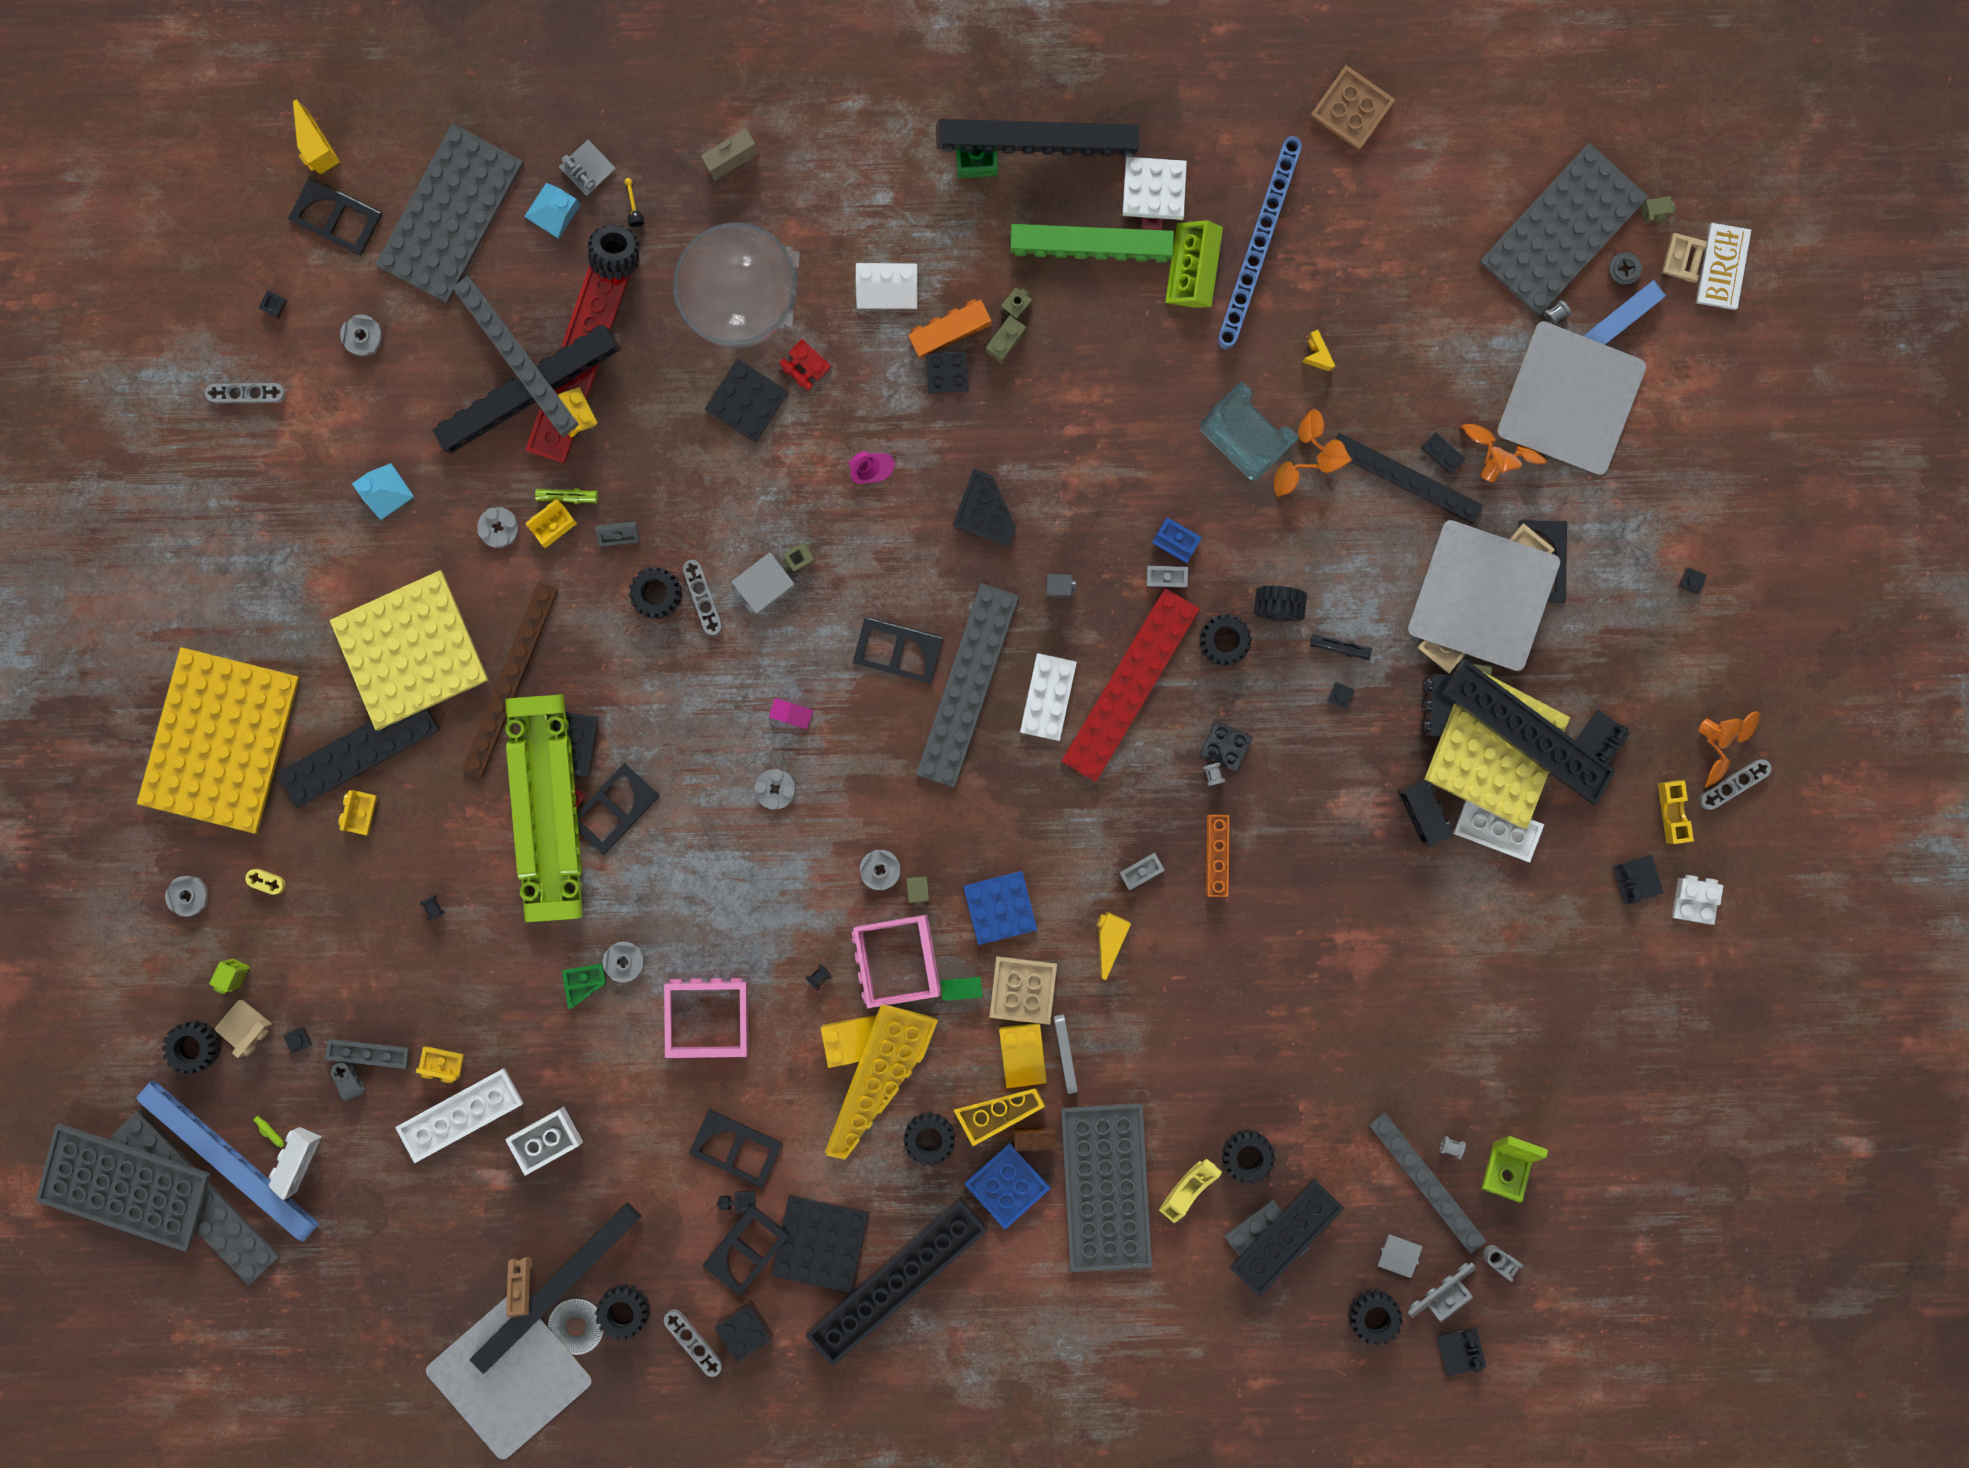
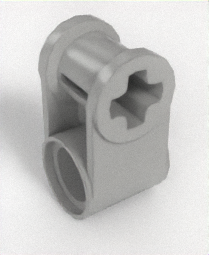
M1495 1245L1486 1246L1483 1250L1484 1260L1511 1282H1513V1277L1519 1268L1524 1267L1522 1263ZM1498 1252V1257L1495 1260H1490L1491 1255Z

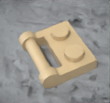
M1673 233L1670 238L1662 274L1696 283L1699 277L1697 273L1703 250L1706 249L1707 242ZM1691 246H1693L1695 248V252L1692 259L1690 271L1687 272L1685 271V268L1688 261Z

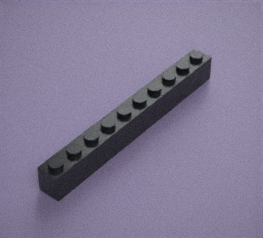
M939 119L936 124V149H942L943 152L962 150L964 153L983 150V153L1003 151L1004 154L1021 151L1027 155L1034 154L1035 152H1042L1043 155H1052L1054 152H1058L1066 156L1073 155L1074 153L1092 156L1095 153L1101 154L1104 157L1113 156L1114 154H1121L1122 157H1131L1139 150V126L1133 124Z
M599 325L594 327L588 335L575 339L574 343L570 346L560 348L557 354L552 357L542 359L537 368L555 391L621 351V348L611 330L605 325ZM512 378L500 389L497 388L490 391L487 397L472 402L469 408L457 411L451 419L439 422L432 431L442 449L452 454L531 406L536 401L519 378Z

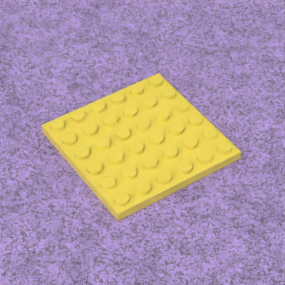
M441 570L330 620L372 724L377 731L489 681Z
M1486 674L1557 728L1565 732L1570 719L1569 716ZM1454 704L1424 780L1522 829H1527L1549 773Z

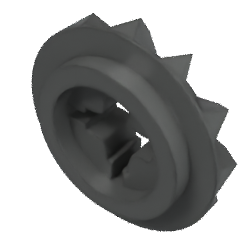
M1619 253L1609 263L1608 272H1610L1612 280H1615L1618 284L1629 285L1635 282L1642 272L1640 260L1632 253ZM1623 263L1626 267L1632 268L1626 274H1624V271L1618 270L1623 266Z

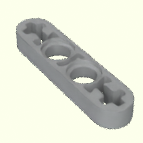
M277 383L210 384L205 389L206 398L217 404L279 403L286 398L287 394L285 388ZM234 388H239L241 392L237 399L231 397V391ZM254 388H259L261 395L256 399L252 398L251 391ZM276 388L280 391L276 398L272 394H266V391L275 392ZM216 389L219 392H225L226 396L216 395L215 398L211 393L215 392Z
M688 560L683 565V572L703 629L709 635H717L722 630V622L702 566L696 560ZM690 564L698 567L695 573L697 577L701 575L702 579L690 581V579H694L693 574L687 572L690 569ZM699 582L705 586V590L701 594H697L694 591V585ZM706 601L710 602L712 606L710 612L703 613L700 608L701 604ZM715 613V617L711 618L714 623H718V626L715 627L716 631L713 632L707 628V626H710L709 619L704 620L703 617L711 616Z
M1755 760L1703 792L1699 797L1700 806L1711 810L1719 807L1766 778L1771 773L1770 763L1766 760ZM1758 764L1764 765L1765 768L1762 769L1764 773H1751L1759 768ZM1743 773L1748 776V783L1746 785L1739 783V776ZM1725 784L1731 787V793L1727 796L1721 791L1722 786ZM1718 795L1720 797L1711 801L1712 805L1705 803L1707 801L1706 796L1713 797Z
M1064 1014L1056 1015L1054 1020L1067 1093H1078Z
M672 1309L668 1311L664 1317V1324L706 1375L710 1377L717 1376L723 1366L718 1355L679 1310ZM670 1315L672 1317H678L677 1323L679 1325H681L682 1323L685 1324L679 1329L678 1332L675 1330L678 1328V1325L675 1322H669ZM683 1330L691 1331L692 1338L690 1340H684L681 1337ZM698 1345L705 1348V1354L702 1356H698L694 1352V1348ZM708 1354L711 1355L708 1360L712 1364H714L715 1362L717 1363V1370H710V1364L707 1360L704 1363L702 1362V1360H704L708 1356Z

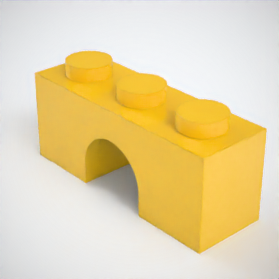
M1685 780L1657 783L1666 843L1678 844L1694 841L1691 821L1687 820L1684 812V802L1688 801Z

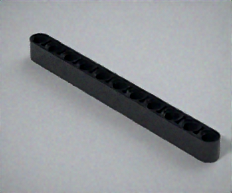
M629 1202L624 1204L529 1299V1315L511 1317L469 1361L482 1374H485L642 1215Z

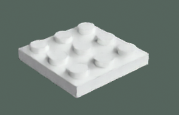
M1126 157L1122 216L1183 220L1187 161Z

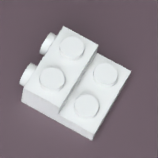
M1686 875L1685 879L1678 878L1672 918L1714 925L1717 905L1721 903L1723 885L1718 884V880L1706 878L1705 882L1698 881L1697 876Z

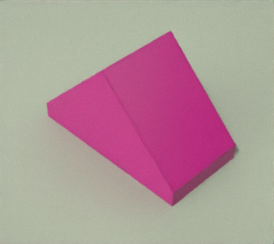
M774 698L769 717L808 729L813 710Z

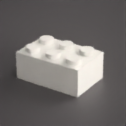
M565 1107L556 1110L505 1139L524 1175L531 1173L583 1143Z

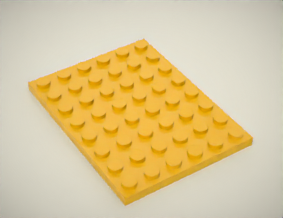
M180 647L137 804L257 834L300 677Z

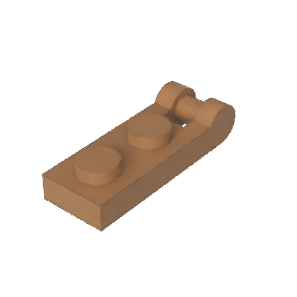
M524 1257L521 1260L510 1259L508 1262L507 1317L529 1315L530 1269L532 1268V1259L530 1257Z

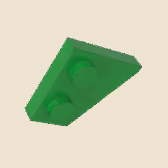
M603 963L562 970L568 1009L573 1008L606 984Z

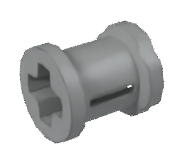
M1561 300L1551 310L1544 311L1543 315L1548 323L1557 325V322L1562 318L1571 315V311L1567 304Z
M1220 762L1203 767V770H1206L1209 781L1207 783L1208 786L1225 782L1220 772Z
M1444 1136L1439 1152L1454 1155L1460 1160L1464 1154L1466 1144L1463 1141L1457 1142L1449 1139L1448 1136Z

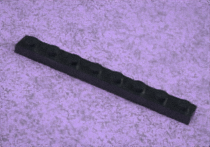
M1341 433L1337 434L1335 439L1341 441L1345 446L1348 455L1352 459L1350 463L1472 524L1475 523L1483 507L1482 504Z

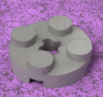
M355 315L343 324L340 338L345 348L352 354L368 356L378 351L382 343L383 333L381 326L371 317ZM364 330L366 338L360 341L357 333L360 334Z
M502 507L488 508L479 518L477 532L487 545L494 548H503L512 544L517 539L519 524L511 511ZM501 522L503 531L495 533L494 525Z
M779 769L767 770L762 773L754 786L757 800L769 809H782L788 806L795 794L793 778L787 772ZM772 784L775 786L780 785L781 788H779L780 793L778 795L776 793L771 794Z
M874 850L863 858L860 864V875L863 882L871 889L885 890L892 887L899 879L900 863L891 852L887 850ZM883 864L886 873L877 875V870L874 869L875 866Z
M178 877L170 883L171 885L165 893L168 908L183 917L196 915L208 905V889L198 877ZM186 890L188 891V893H191L192 896L190 897L189 902L187 899L182 898V895H185Z
M618 942L610 946L604 953L603 969L612 980L621 983L629 982L637 978L643 970L644 956L642 950L631 942ZM623 956L626 957V960H629V964H626L625 968L618 963V960L622 959Z

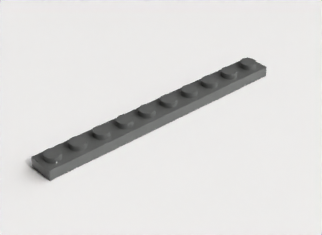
M467 275L453 287L456 294L560 435L565 437L580 424L471 277Z

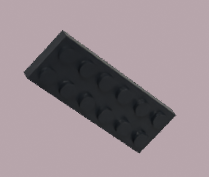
M1313 1178L1229 1268L1261 1297L1336 1218L1344 1207Z

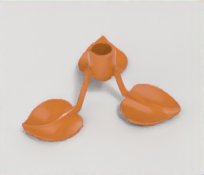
M1316 409L1311 410L1300 423L1298 435L1302 442L1309 443L1312 440V443L1322 450L1317 456L1319 464H1297L1293 466V463L1290 461L1283 463L1276 471L1274 477V490L1278 497L1286 495L1296 488L1299 482V472L1297 471L1299 468H1318L1324 473H1331L1352 461L1341 441L1337 439L1331 440L1325 447L1316 441V438L1320 437L1324 430L1323 417Z
M1464 424L1460 427L1464 429L1471 439L1488 446L1487 456L1484 460L1486 465L1480 473L1481 477L1486 481L1495 482L1500 472L1504 473L1521 468L1522 463L1517 456H1522L1526 461L1534 464H1546L1548 462L1540 452L1517 444L1516 449L1518 451L1515 454L1507 453L1499 447H1492V443L1496 439L1490 431L1482 426Z
M1759 712L1750 713L1744 721L1741 719H1731L1720 722L1721 725H1718L1707 718L1701 723L1698 731L1708 737L1707 742L1720 755V760L1716 761L1713 765L1707 782L1703 786L1704 788L1718 783L1728 771L1730 760L1726 759V756L1719 748L1724 749L1728 747L1737 735H1739L1737 739L1739 742L1749 739L1758 726ZM1714 740L1719 741V747L1715 744Z

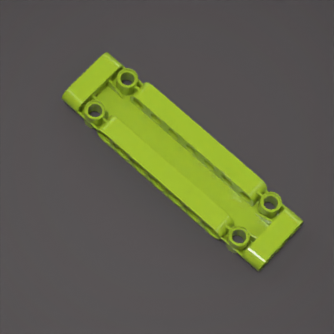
M564 694L505 699L508 722L505 730L509 736L506 751L518 878L522 882L520 895L523 898L525 922L582 918L581 891L583 885L580 881L582 863L577 808L574 807L576 795L570 737L567 736L569 724L565 714ZM555 720H558L561 723V729L559 731L555 730L553 727V723ZM516 723L521 727L519 734L515 733L513 729ZM568 883L574 884V893L568 890ZM529 885L534 887V895L528 893Z

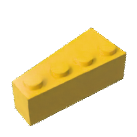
M1034 1088L958 1108L954 1112L972 1146H975L1044 1108L1046 1105L1038 1090Z

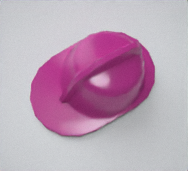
M859 452L852 460L848 461L851 469V478L857 484L883 481L892 474L895 467L893 458L887 453L871 454L869 452Z

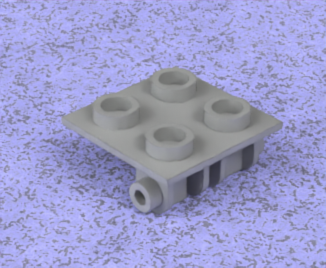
M589 140L581 145L570 157L565 155L562 158L563 163L559 166L586 196L616 169Z

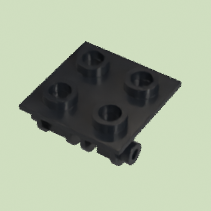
M966 351L926 354L928 394L969 391Z
M1597 709L1576 739V742L1609 765L1631 732L1628 731L1626 726L1619 725Z
M1215 721L1199 755L1216 763L1220 762L1221 765L1237 771L1253 737Z
M1652 854L1613 866L1625 905L1639 903L1643 899L1664 893Z
M1477 1327L1437 1336L1447 1377L1474 1370V1373H1480L1482 1368L1486 1367Z

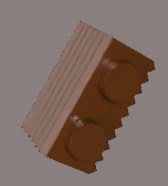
M1055 1127L1014 1128L1015 1151L1024 1150L1026 1152L1028 1150L1030 1152L1032 1150L1034 1152L1036 1150L1038 1152L1040 1150L1042 1152L1043 1150H1056Z

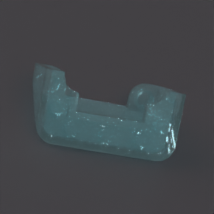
M1241 381L1201 421L1200 429L1247 477L1252 480H1258L1299 437L1292 429L1287 427H1281L1277 431L1249 403L1253 398L1252 391Z

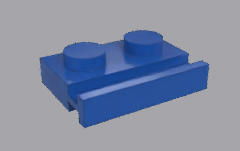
M1167 517L1152 544L1187 564L1202 537Z

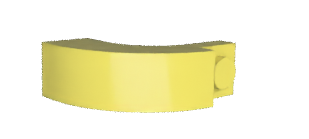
M1207 1159L1203 1162L1199 1161L1173 1188L1159 1211L1172 1222H1177L1185 1216L1197 1196L1208 1185L1219 1178L1222 1171Z

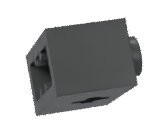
M1047 574L1046 598L1070 599L1071 594H1075L1076 580H1072V575Z

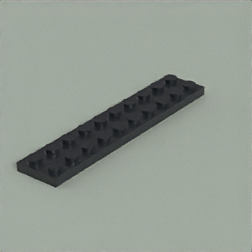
M1466 659L1461 660L1442 695L1590 804L1597 805L1615 770Z

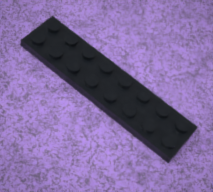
M428 708L378 731L375 730L372 721L277 772V775L295 808H300L440 731Z

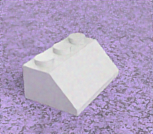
M856 263L857 309H917V264Z
M301 1127L293 1131L291 1130L287 1135L286 1142L288 1143L285 1150L282 1149L278 1155L277 1160L279 1163L277 1168H273L269 1175L271 1181L268 1185L281 1199L285 1200L297 1193L322 1136Z

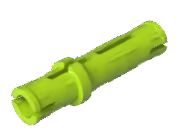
M579 488L574 490L536 489L535 499L537 502H553L558 499L560 502H574V504L578 505L580 503L597 504L598 491H581Z

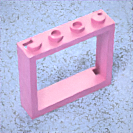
M928 914L860 925L853 928L852 942L853 944L856 943L857 947L855 960L857 964H860L861 971L858 972L860 984L863 983L864 992H862L864 1004H867V1008L879 1007L881 1004L891 1005L939 997L942 994ZM918 922L930 990L875 999L864 932Z
M692 978L690 982H682V979H670V982L665 983V1058L747 1057L749 1055L748 981H743V978H731V982H723L722 978H711L710 982H702V978ZM740 989V1046L672 1047V990Z

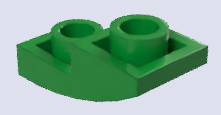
M981 976L940 980L942 1001L983 997Z

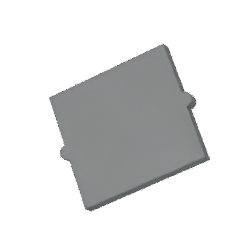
M1388 1234L1384 1248H1381L1382 1253L1377 1266L1412 1278L1416 1264H1419L1418 1258L1423 1246Z

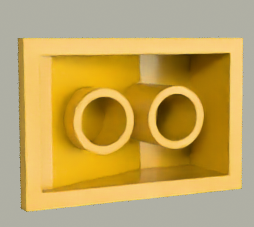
M296 99L293 101L297 147L301 152L299 157L305 165H308L311 171L316 170L321 175L340 163V160L309 111Z
M1107 911L1105 915H1100L1097 922L1099 927L1100 976L1104 980L1109 975L1131 925L1129 921Z
M877 1015L821 1026L828 1068L860 1061Z
M1030 1023L999 1027L1006 1088L1047 1083L1040 1024Z

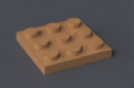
M1345 65L1310 117L1360 151L1395 99Z

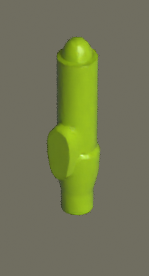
M259 1116L254 1118L253 1121L257 1124L258 1130L264 1137H269L277 1147H284L283 1140L266 1121Z

